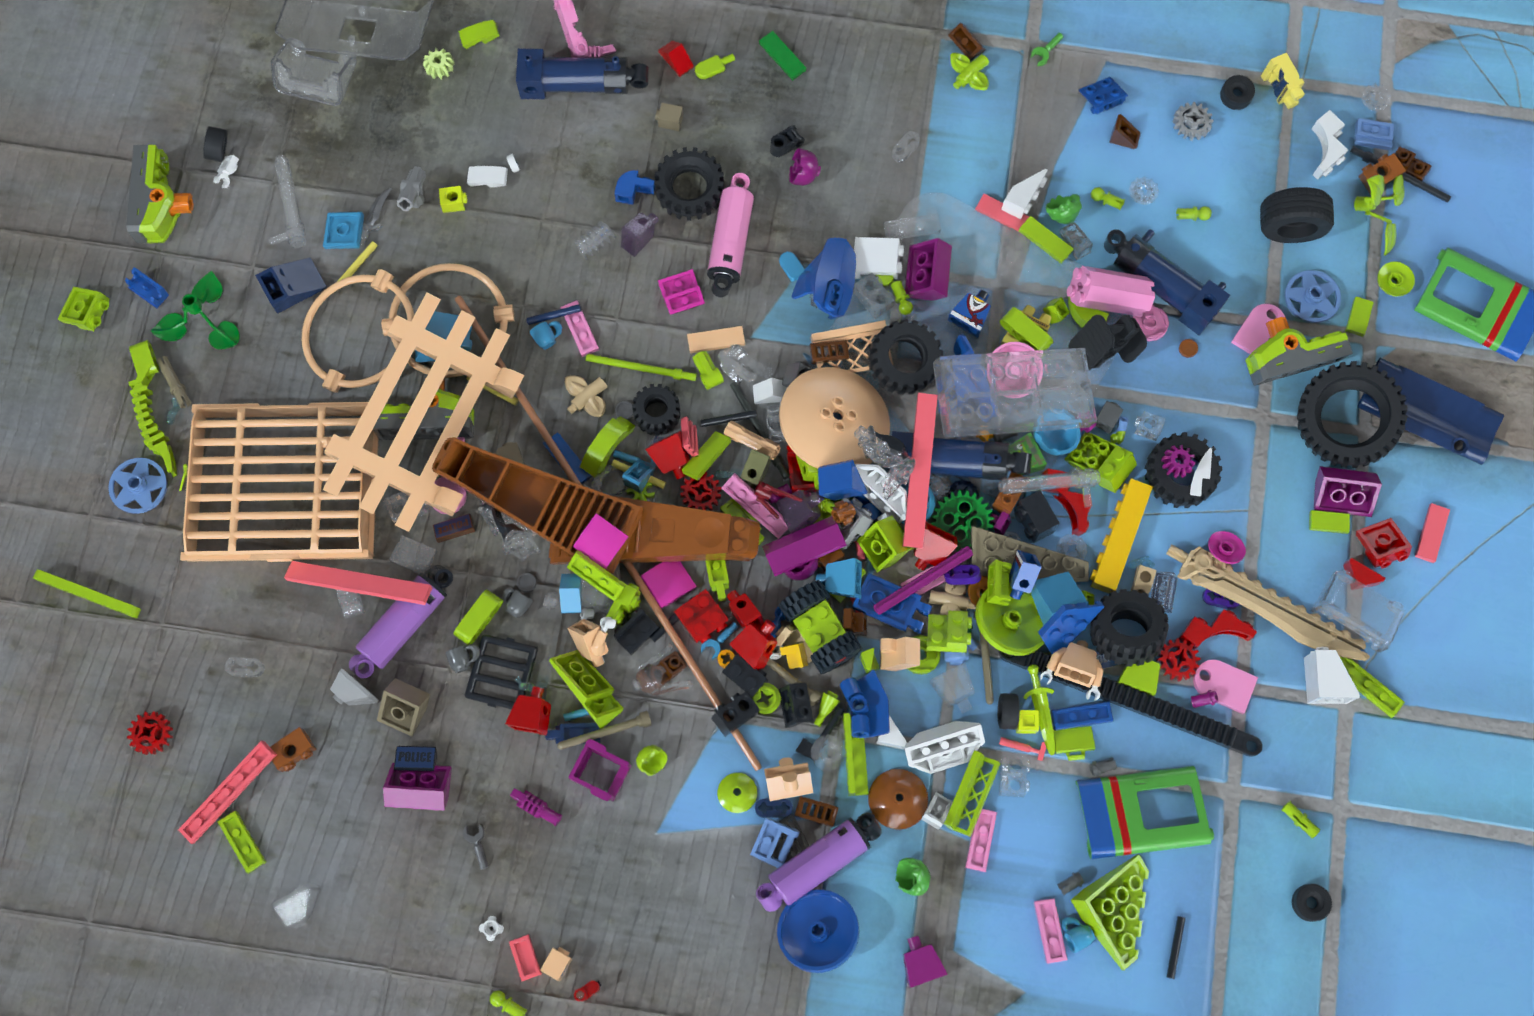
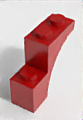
M1048 468L1041 474L1040 490L1059 494L1058 496H1053L1063 505L1069 515L1072 535L1080 536L1084 534L1089 528L1087 517L1091 509L1090 495L1068 491L1071 487L1070 473Z
M1223 609L1211 626L1203 618L1193 617L1179 636V640L1183 641L1186 639V645L1188 646L1193 643L1192 649L1195 650L1205 639L1215 635H1234L1249 641L1255 636L1257 631L1253 629L1254 627L1250 623L1238 619L1234 612Z

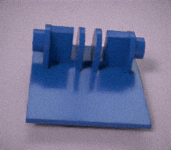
M1111 77L1104 78L1079 89V92L1093 106L1090 108L1092 114H1099L1104 109L1109 110V107L1113 108L1119 104L1121 105L1126 100L1125 97H1128V94Z

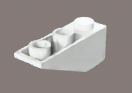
M1044 169L1014 185L1005 198L1001 210L1019 219L1022 218L1024 213L1028 214L1032 207L1031 201H1036L1040 193L1038 191L1039 187L1043 188L1048 179L1045 177L1048 170Z

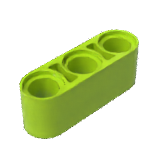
M1012 307L1000 320L1001 326L1019 342L1032 347L1039 356L1054 342L1049 334L1015 307Z
M486 589L458 624L453 635L467 645L473 644L500 609L503 600Z

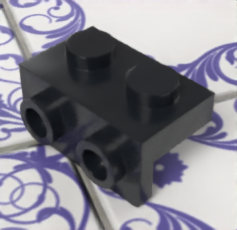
M738 654L722 671L724 675L752 698L768 682L766 678L767 673L762 669H753Z

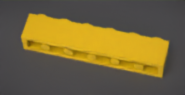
M1132 478L1128 483L1123 484L1120 492L1123 494L1121 501L1118 500L1114 511H1117L1115 518H1111L1108 528L1111 530L1109 535L1106 534L1103 539L1102 545L1105 547L1103 552H1099L1096 563L1099 564L1097 569H1093L1089 580L1092 583L1090 587L1108 594L1116 591L1153 486Z

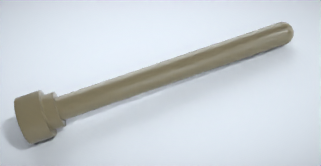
M980 632L986 703L993 704L989 644Z
M769 658L767 665L790 684L802 683L777 662ZM807 687L810 704L814 707L823 694L818 690H810Z
M648 711L640 712L634 719L561 741L557 744V747L562 750L585 743L588 739L594 740L636 726L646 728L651 726Z

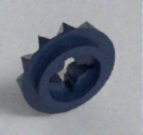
M962 479L955 481L950 486L948 498H951V492L958 496V491L961 490L962 492L965 488L967 489L966 491H969L970 497L977 493V500L979 493L971 481ZM962 503L960 506L962 510L970 508L968 503Z

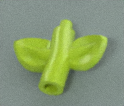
M950 54L953 69L960 73L956 77V82L953 83L956 89H959L961 86L965 87L968 83L970 87L976 90L988 89L989 80L984 73L980 72L989 64V60L985 55L981 54L971 62L964 54Z

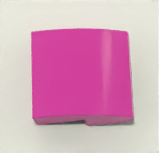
M693 269L657 281L670 315L705 304Z
M596 513L573 547L606 569L628 539V536Z
M680 561L662 562L641 576L661 609L677 601L679 597L695 590L697 587Z

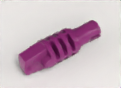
M514 788L510 794L513 799L518 801L516 806L539 819L542 817L555 827L560 822L561 814L550 809L545 801L527 790L522 793Z

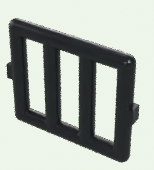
M482 635L478 646L480 655L474 661L465 691V698L487 703L488 706L494 708L499 706L512 709L515 702L474 692L476 682L480 681L517 690V697L519 695H526L538 649L535 646L515 642V639L512 638L502 639L490 635ZM487 644L529 653L527 662L523 664L485 655ZM482 662L524 672L521 683L479 673Z

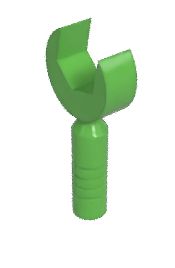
M1058 33L1045 48L1036 47L1033 49L1031 57L1036 54L1042 57L1037 66H1043L1047 63L1049 58L1048 51H1051L1064 38L1061 33Z

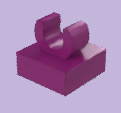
M1002 511L1001 515L997 516L992 513L990 517H993L994 520L990 521L989 524L994 525L995 533L1004 535L1012 522L1010 514Z

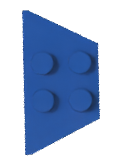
M1096 601L1095 605H1087L1086 602L1063 604L1038 631L1051 654L1062 647L1067 648L1069 643L1074 641L1105 606L1101 601Z

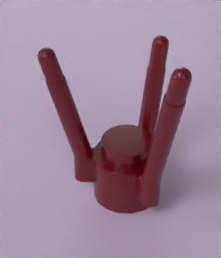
M763 481L759 482L753 493L757 496L756 501L761 503L776 519H779V515L764 499L769 500L771 495L775 494L789 501L793 499L802 502V498L772 487Z

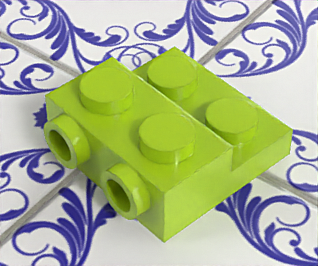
M73 287L58 320L62 323L76 325L80 329L94 332L96 327L101 324L103 312L109 308L110 299L98 291Z
M632 583L626 584L606 616L615 619L616 625L614 629L623 623L625 618L624 612L631 615L640 606V588Z
M948 610V615L929 614L927 651L967 653V645H971V633H967V629L972 627V617H968V611Z

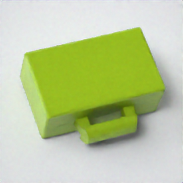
M1091 726L1054 731L1056 754L1066 753L1068 761L1085 759V751H1092L1096 748ZM1070 752H1081L1082 755L1070 756Z

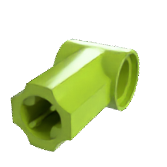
M701 351L692 357L706 390L724 383L718 367H715L707 351Z

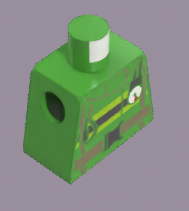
M1031 432L1010 445L1011 454L1013 452L1032 454L1030 473L1045 469L1047 463Z

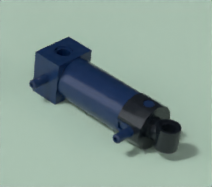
M518 49L516 84L520 99H546V92L627 94L629 84L635 88H645L648 86V66L637 63L633 64L630 68L628 67L627 57H545L543 49Z
M1117 229L1111 230L1104 242V248L1110 254H1118L1114 265L1124 273L1145 276L1152 280L1154 287L1151 286V290L1182 314L1179 321L1200 336L1230 297V294L1224 291L1226 284L1220 282L1217 286L1211 280H1208L1205 285L1200 283L1148 243L1155 234L1151 229L1142 238L1136 234L1130 241L1126 240L1125 234ZM1111 240H1116L1118 244L1113 243Z
M892 431V436L904 443L906 452L911 457L914 433ZM933 438L930 474L1006 481L1009 471L1012 473L1030 474L1032 454L1013 452L1011 454L1010 443ZM890 451L888 470L892 473L910 475L909 461L903 460V458H896Z

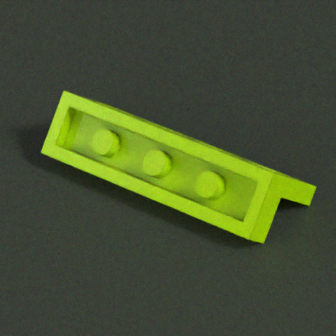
M844 713L843 729L848 796L869 795L865 739L851 736L850 713Z
M974 750L944 822L947 828L971 837L1001 764L999 761L985 757L981 752ZM984 762L994 765L990 773L983 774L982 767ZM983 780L985 784L984 790L976 793L974 789L975 784ZM976 799L978 803L976 809L969 812L967 808L968 802ZM968 817L970 821L968 829L959 828L960 821Z

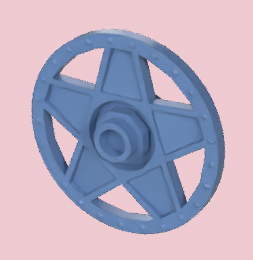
M1308 270L1296 274L1288 282L1285 289V302L1290 312L1298 319L1308 323H1321L1330 319L1338 311L1341 303V294L1337 284L1331 277L1319 271ZM1314 276L1321 277L1328 283L1318 285ZM1302 277V287L1291 288L1294 281ZM1334 291L1336 296L1335 307L1327 299ZM1291 300L1300 303L1299 312L1293 307ZM1315 310L1326 315L1321 318H1309Z
M133 458L125 461L115 469L109 481V495L113 503L121 510L132 514H140L152 510L162 501L167 491V477L164 470L156 462L147 458ZM137 463L132 473L122 472L127 466ZM149 464L157 468L161 476L149 475ZM115 481L123 487L117 498L114 493ZM162 487L159 496L153 502L151 492ZM136 500L142 508L131 509L124 506Z

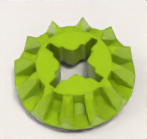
M765 683L752 700L760 709L758 713L764 715L774 712L779 707L781 696L774 685ZM761 691L765 696H771L768 699L769 706L765 702H758L762 698Z

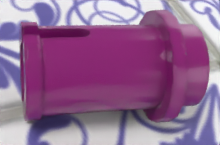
M787 483L777 488L792 494V491ZM772 494L769 502L776 504L782 498Z
M1208 690L1207 693L1191 696V702L1194 708L1209 704L1213 706L1218 702V696L1216 691Z

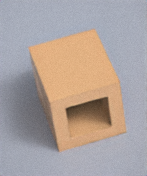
M561 947L558 950L552 948L540 971L560 981L572 961V958L568 956L570 952Z

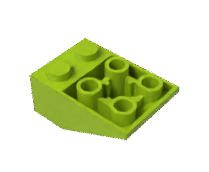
M1085 432L1080 438L1077 448L1068 453L1064 458L1066 462L1096 484L1113 493L1117 492L1137 466L1133 452L1090 432Z

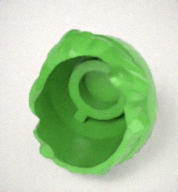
M1077 194L1065 197L1058 195L1056 199L1052 198L1050 203L1046 204V211L1050 218L1064 225L1073 223L1082 209L1080 196Z
M903 858L899 860L895 881L898 882V888L912 896H920L927 892L931 874L921 860Z

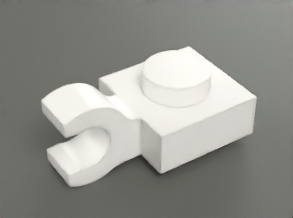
M234 155L224 157L217 171L218 175L214 178V183H219L220 179H222V188L229 186L230 180L228 176L233 174L238 167L237 162L239 159Z

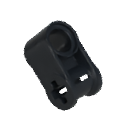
M795 125L787 127L771 138L770 152L773 156L782 157L788 152L799 148L805 142L804 137H801L796 131Z

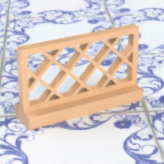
M883 320L814 333L810 337L811 343L847 340L848 351L850 348H853L860 353L855 362L850 358L846 359L852 363L848 371L853 373L870 371L869 366L862 367L856 362L861 355L868 358L864 351L869 344L871 345L873 337L878 335L886 326V322ZM861 338L867 342L863 350L853 345L856 339ZM835 346L831 347L832 351L835 352ZM889 349V359L893 365L891 351ZM839 360L836 365L832 362L827 363L835 368H840L838 365L842 360ZM824 363L816 364L817 368H821Z

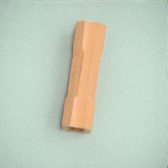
M730 421L724 430V434L730 437L731 440L740 442L760 453L770 456L771 460L776 459L780 452V444L768 438H763L734 421Z

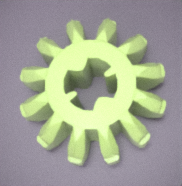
M435 48V52L429 50V55L424 56L425 61L423 62L426 73L434 79L439 76L442 80L444 75L449 77L448 72H453L454 66L451 54L449 52L446 53L444 49L438 51Z

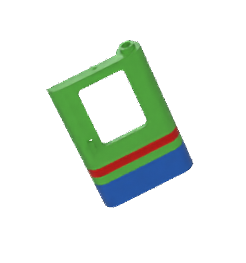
M1448 247L1445 250L1441 249L1436 258L1439 260L1438 265L1414 311L1517 361L1534 332V290ZM1447 266L1493 288L1494 291L1480 318H1476L1433 296V292Z
M1194 766L1076 780L1088 835L1087 851L1090 859L1211 844V840H1214V832L1212 828H1209L1198 775ZM1184 785L1191 787L1199 820L1198 823L1149 830L1144 828L1137 797L1138 791Z

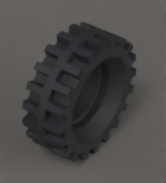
M683 147V152L680 153L677 150L672 151L673 156L669 157L666 155L664 162H659L658 171H655V190L660 206L666 208L669 215L675 213L676 218L680 220L682 216H686L687 221H691L692 216H697L698 220L702 219V214L704 213L709 216L712 208L717 209L719 207L718 202L724 190V174L720 163H716V158L713 155L708 157L707 151L703 150L702 153H699L698 148L693 147V151H687V147ZM694 172L703 176L707 184L705 192L694 199L679 197L673 190V183L676 177L682 173Z
M1183 432L1178 436L1174 433L1169 438H1163L1154 447L1147 458L1148 461L1144 469L1147 470L1145 480H1149V485L1153 486L1152 489L1156 492L1154 495L1156 499L1161 497L1164 499L1163 504L1172 503L1174 504L1173 508H1178L1179 506L1189 508L1194 504L1195 506L1199 505L1215 491L1217 484L1221 481L1220 472L1222 471V466H1219L1218 463L1221 460L1220 455L1215 456L1214 454L1216 450L1214 446L1211 447L1210 479H1202L1201 496L1190 495L1191 485H1180L1174 482L1167 475V469L1162 468L1163 464H1165L1161 460L1165 456L1164 452L1170 450L1174 445L1177 449L1180 445H1183V450L1190 448L1188 454H1194V458L1200 463L1205 453L1210 449L1206 445L1208 440L1205 438L1201 441L1197 439V434H1193L1191 437L1187 436V432Z

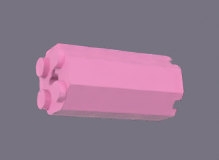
M1082 266L1073 270V277L1067 288V296L1070 297L1071 302L1079 307L1142 317L1144 315L1142 314L1143 312L1147 313L1151 310L1154 302L1155 292L1151 290V286L1154 287V282L1145 276Z

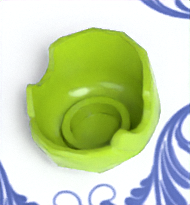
M648 745L639 751L636 757V764L641 772L652 776L664 768L668 756L659 746Z

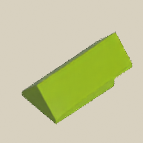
M578 650L550 658L549 662L600 729L604 728L623 711L624 708L612 696L615 689L586 658L581 656Z

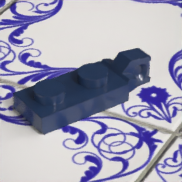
M596 723L560 724L556 726V730H548L545 739L556 740V744L561 741L590 733L600 728ZM601 738L594 739V741L601 744Z

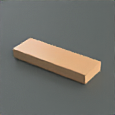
M742 326L687 334L690 354L745 345Z

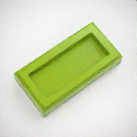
M1357 296L1354 298L1345 329L1346 332L1362 337L1365 335L1373 301Z
M1311 510L1309 512V530L1348 534L1350 532V514Z

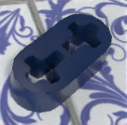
M761 799L755 804V813L760 818H785L790 816L793 810L792 803L788 799L775 801ZM762 803H766V807H773V810H766V814H762L758 807H761ZM782 803H786L790 810H786V813L782 814V810H775V807H780Z

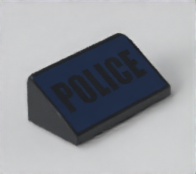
M397 746L394 770L434 771L438 758L437 748L432 746Z

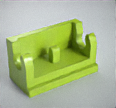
M995 559L988 566V603L1009 605V601H1011V596H1009L1011 563Z

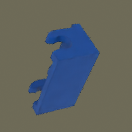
M134 267L131 270L133 278L131 280L125 279V282L129 285L128 288L158 309L169 294L162 286Z

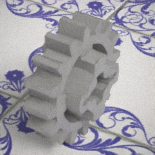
M1187 102L1184 107L1181 105L1178 111L1176 110L1172 123H1175L1174 129H1179L1178 135L1184 134L1183 139H1186L1188 136L1190 141H1193L1194 137L1200 140L1202 136L1206 137L1212 128L1213 120L1210 119L1212 113L1207 114L1208 108L1203 109L1202 104L1196 106V103L1193 102L1192 106H1190Z

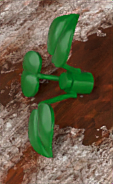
M212 271L199 280L194 286L192 294H187L183 297L182 304L184 307L182 310L184 311V319L180 314L170 313L164 316L151 330L152 334L159 339L165 341L179 340L187 333V328L185 327V324L188 322L187 312L194 315L200 313L214 329L208 337L209 343L213 348L220 350L231 348L238 344L240 340L239 330L233 323L223 321L216 327L202 311V304L205 301L213 303L223 294L222 284Z

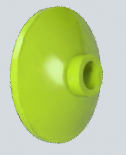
M1389 262L1380 268L1377 281L1385 293L1400 297L1412 290L1415 284V277L1407 265L1400 262Z
M732 773L724 777L720 782L717 791L718 800L727 811L742 813L754 805L757 798V787L754 781L746 774ZM736 788L741 790V794L739 796H736L733 793V791Z

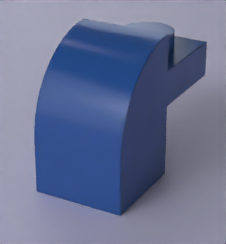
M637 170L624 173L616 184L615 201L633 205L636 192L654 195L655 180L648 177L639 178Z

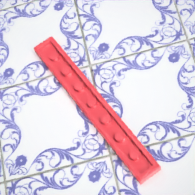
M917 394L911 455L915 467L913 470L910 465L903 547L923 548L938 396L934 394Z
M296 561L291 562L284 576L287 581L422 605H426L432 591V587L429 584Z

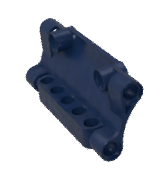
M1383 358L1378 359L1375 366H1378L1377 371L1382 372L1385 370L1388 372L1387 377L1389 379L1393 377L1396 380L1394 384L1396 386L1400 385L1402 388L1401 395L1405 394L1406 401L1404 403L1408 407L1405 430L1480 465L1486 461L1504 414L1410 369L1393 364ZM1363 393L1357 408L1380 418V411L1376 402L1369 395ZM1461 440L1463 442L1462 448L1455 450L1454 443Z

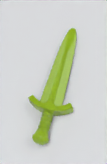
M1030 665L1027 671L1031 675L1034 688L1028 691L1023 698L1027 699L1031 695L1034 709L1039 710V727L1049 754L1054 755L1055 739L1047 692L1053 694L1054 689L1041 687L1038 675L1039 667L1037 665Z

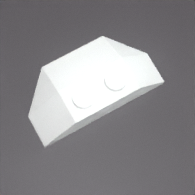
M855 464L868 491L864 496L883 514L886 512L888 516H893L899 524L904 521L907 491L879 465Z
M954 721L917 733L904 746V750L910 767L932 774L969 762L974 750L978 751L979 747L985 743L980 723Z

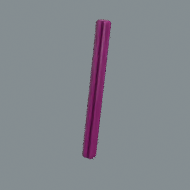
M969 546L959 550L874 604L875 612L881 615L972 557L973 551Z

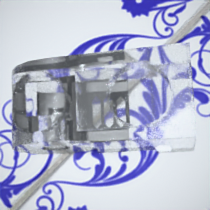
M1075 222L1060 229L1062 239L1074 249L1073 256L1076 260L1091 253L1093 243Z
M780 405L767 406L769 439L774 442H786L779 421Z

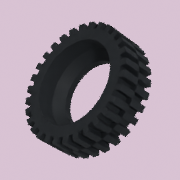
M1351 361L1350 365H1346V362H1341L1337 367H1335V364L1329 366L1327 371L1323 369L1317 377L1314 376L1311 379L1310 384H1307L1300 399L1297 420L1302 440L1305 439V445L1307 448L1311 447L1312 453L1315 456L1317 454L1320 455V460L1324 462L1326 460L1331 461L1330 464L1334 466L1337 463L1341 464L1342 468H1347L1348 465H1352V468H1358L1359 465L1363 464L1364 467L1368 466L1370 462L1375 463L1379 461L1381 457L1384 458L1395 447L1406 427L1408 407L1404 403L1406 401L1405 394L1401 395L1402 388L1400 385L1396 386L1394 384L1396 380L1393 377L1390 379L1387 377L1388 372L1385 370L1382 372L1377 371L1378 366L1375 365L1372 368L1367 367L1368 363L1362 362L1361 365H1356L1357 361ZM1344 390H1357L1369 395L1376 402L1380 411V424L1375 434L1368 440L1358 444H1344L1331 438L1322 425L1321 412L1324 404L1332 395Z

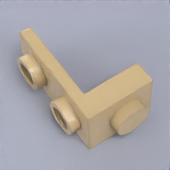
M793 624L786 627L782 626L776 633L777 645L781 647L784 644L788 646L804 642L807 661L810 663L812 661L810 656L813 653L799 630Z

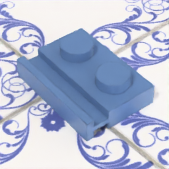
M1358 118L1355 126L1354 145L1390 151L1392 148L1394 124Z

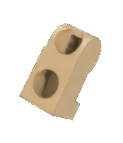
M1142 565L1137 566L1131 590H1138V593L1145 592L1149 594L1157 570Z

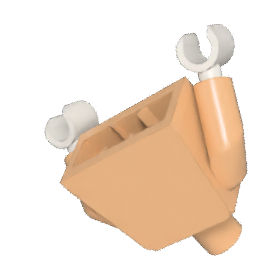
M584 608L582 613H580L581 620L568 627V631L581 656L592 661L594 667H599L605 663L602 656L608 653L605 642L608 635L607 629H613L616 621L611 617H603L600 620L602 627L600 628L599 625L587 620L593 619L594 609Z
M1079 640L1077 644L1069 643L1067 648L1062 647L1054 652L1046 666L1048 668L1047 671L1043 672L1040 676V681L1043 676H1048L1050 680L1047 685L1050 684L1052 672L1054 671V675L1089 688L1092 685V689L1086 693V698L1089 699L1091 692L1095 694L1094 701L1099 699L1100 692L1097 689L1101 685L1104 671L1097 659L1096 651L1089 649L1086 641Z

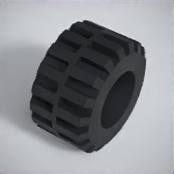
M650 384V388L643 387V392L638 391L636 393L637 397H634V404H632L634 420L637 426H640L643 432L647 430L649 435L652 432L655 433V436H659L660 432H663V435L667 434L668 429L672 431L674 425L677 426L679 423L678 419H680L681 410L678 396H676L673 390L670 391L668 386L662 388V384H658L657 387H654V384ZM656 402L663 403L668 407L666 413L660 417H652L645 412L649 405Z

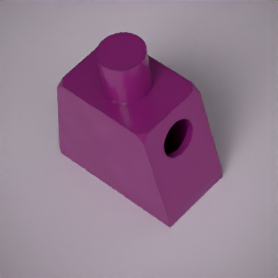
M918 935L907 939L911 951L903 954L909 988L948 975L931 944L922 947Z

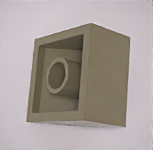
M395 678L383 692L377 721L409 736H413L427 709L430 694Z

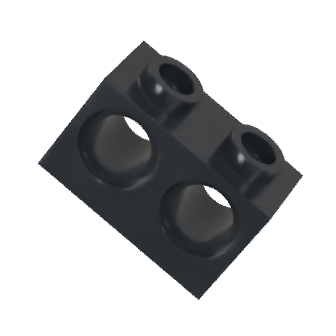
M747 692L741 695L739 693L735 694L729 699L730 703L727 705L722 703L714 709L715 714L711 719L724 737L755 717L760 711ZM738 704H742L746 711L741 710ZM723 715H728L731 721H726Z

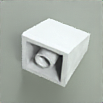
M1317 647L1315 651H1311L1310 654L1304 657L1307 704H1348L1360 698L1359 692L1336 650H1329L1328 647Z

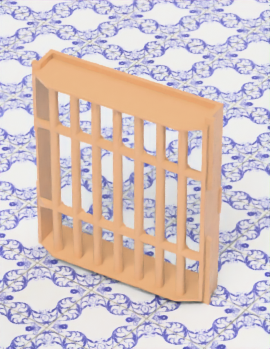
M368 402L309 403L308 405L260 406L258 403L192 404L193 418L191 421L183 525L184 552H181L180 560H267V562H287L293 560L373 559L375 512L371 514L360 508L359 510L320 511L322 500L359 499L360 506L374 479L363 472L349 473L346 481H360V492H339L337 497L328 492H321L322 482L327 481L330 474H322L323 464L337 463L338 461L328 455H323V445L328 438L324 437L325 427L356 426L360 419H325V417L362 416ZM304 416H318V419H255V420H245V417H304ZM237 417V420H206V418ZM317 426V437L244 438V429L246 427ZM236 427V438H205V428ZM373 430L363 448L378 455L379 438ZM345 436L341 438L348 441L351 436ZM248 445H316V455L242 456L243 447ZM204 446H235L234 456L203 457ZM315 463L314 474L241 475V469L243 464ZM203 464H234L233 475H202ZM314 481L313 492L240 493V484L242 482ZM201 483H232V493L201 494ZM313 500L312 511L239 512V502ZM231 501V511L199 513L200 502ZM359 518L358 529L319 530L321 519ZM312 519L311 530L237 531L239 520ZM199 520H230L229 531H198ZM358 537L359 549L318 550L319 538ZM242 538H311L310 550L236 551L237 540ZM197 539H229L228 551H196Z

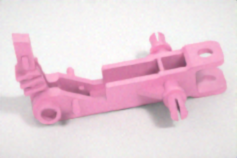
M553 0L554 9L557 10L572 57L600 58L601 56L616 52L613 44L603 47L588 46L586 40L582 37V32H578L574 28L575 23L578 22V17L572 0Z

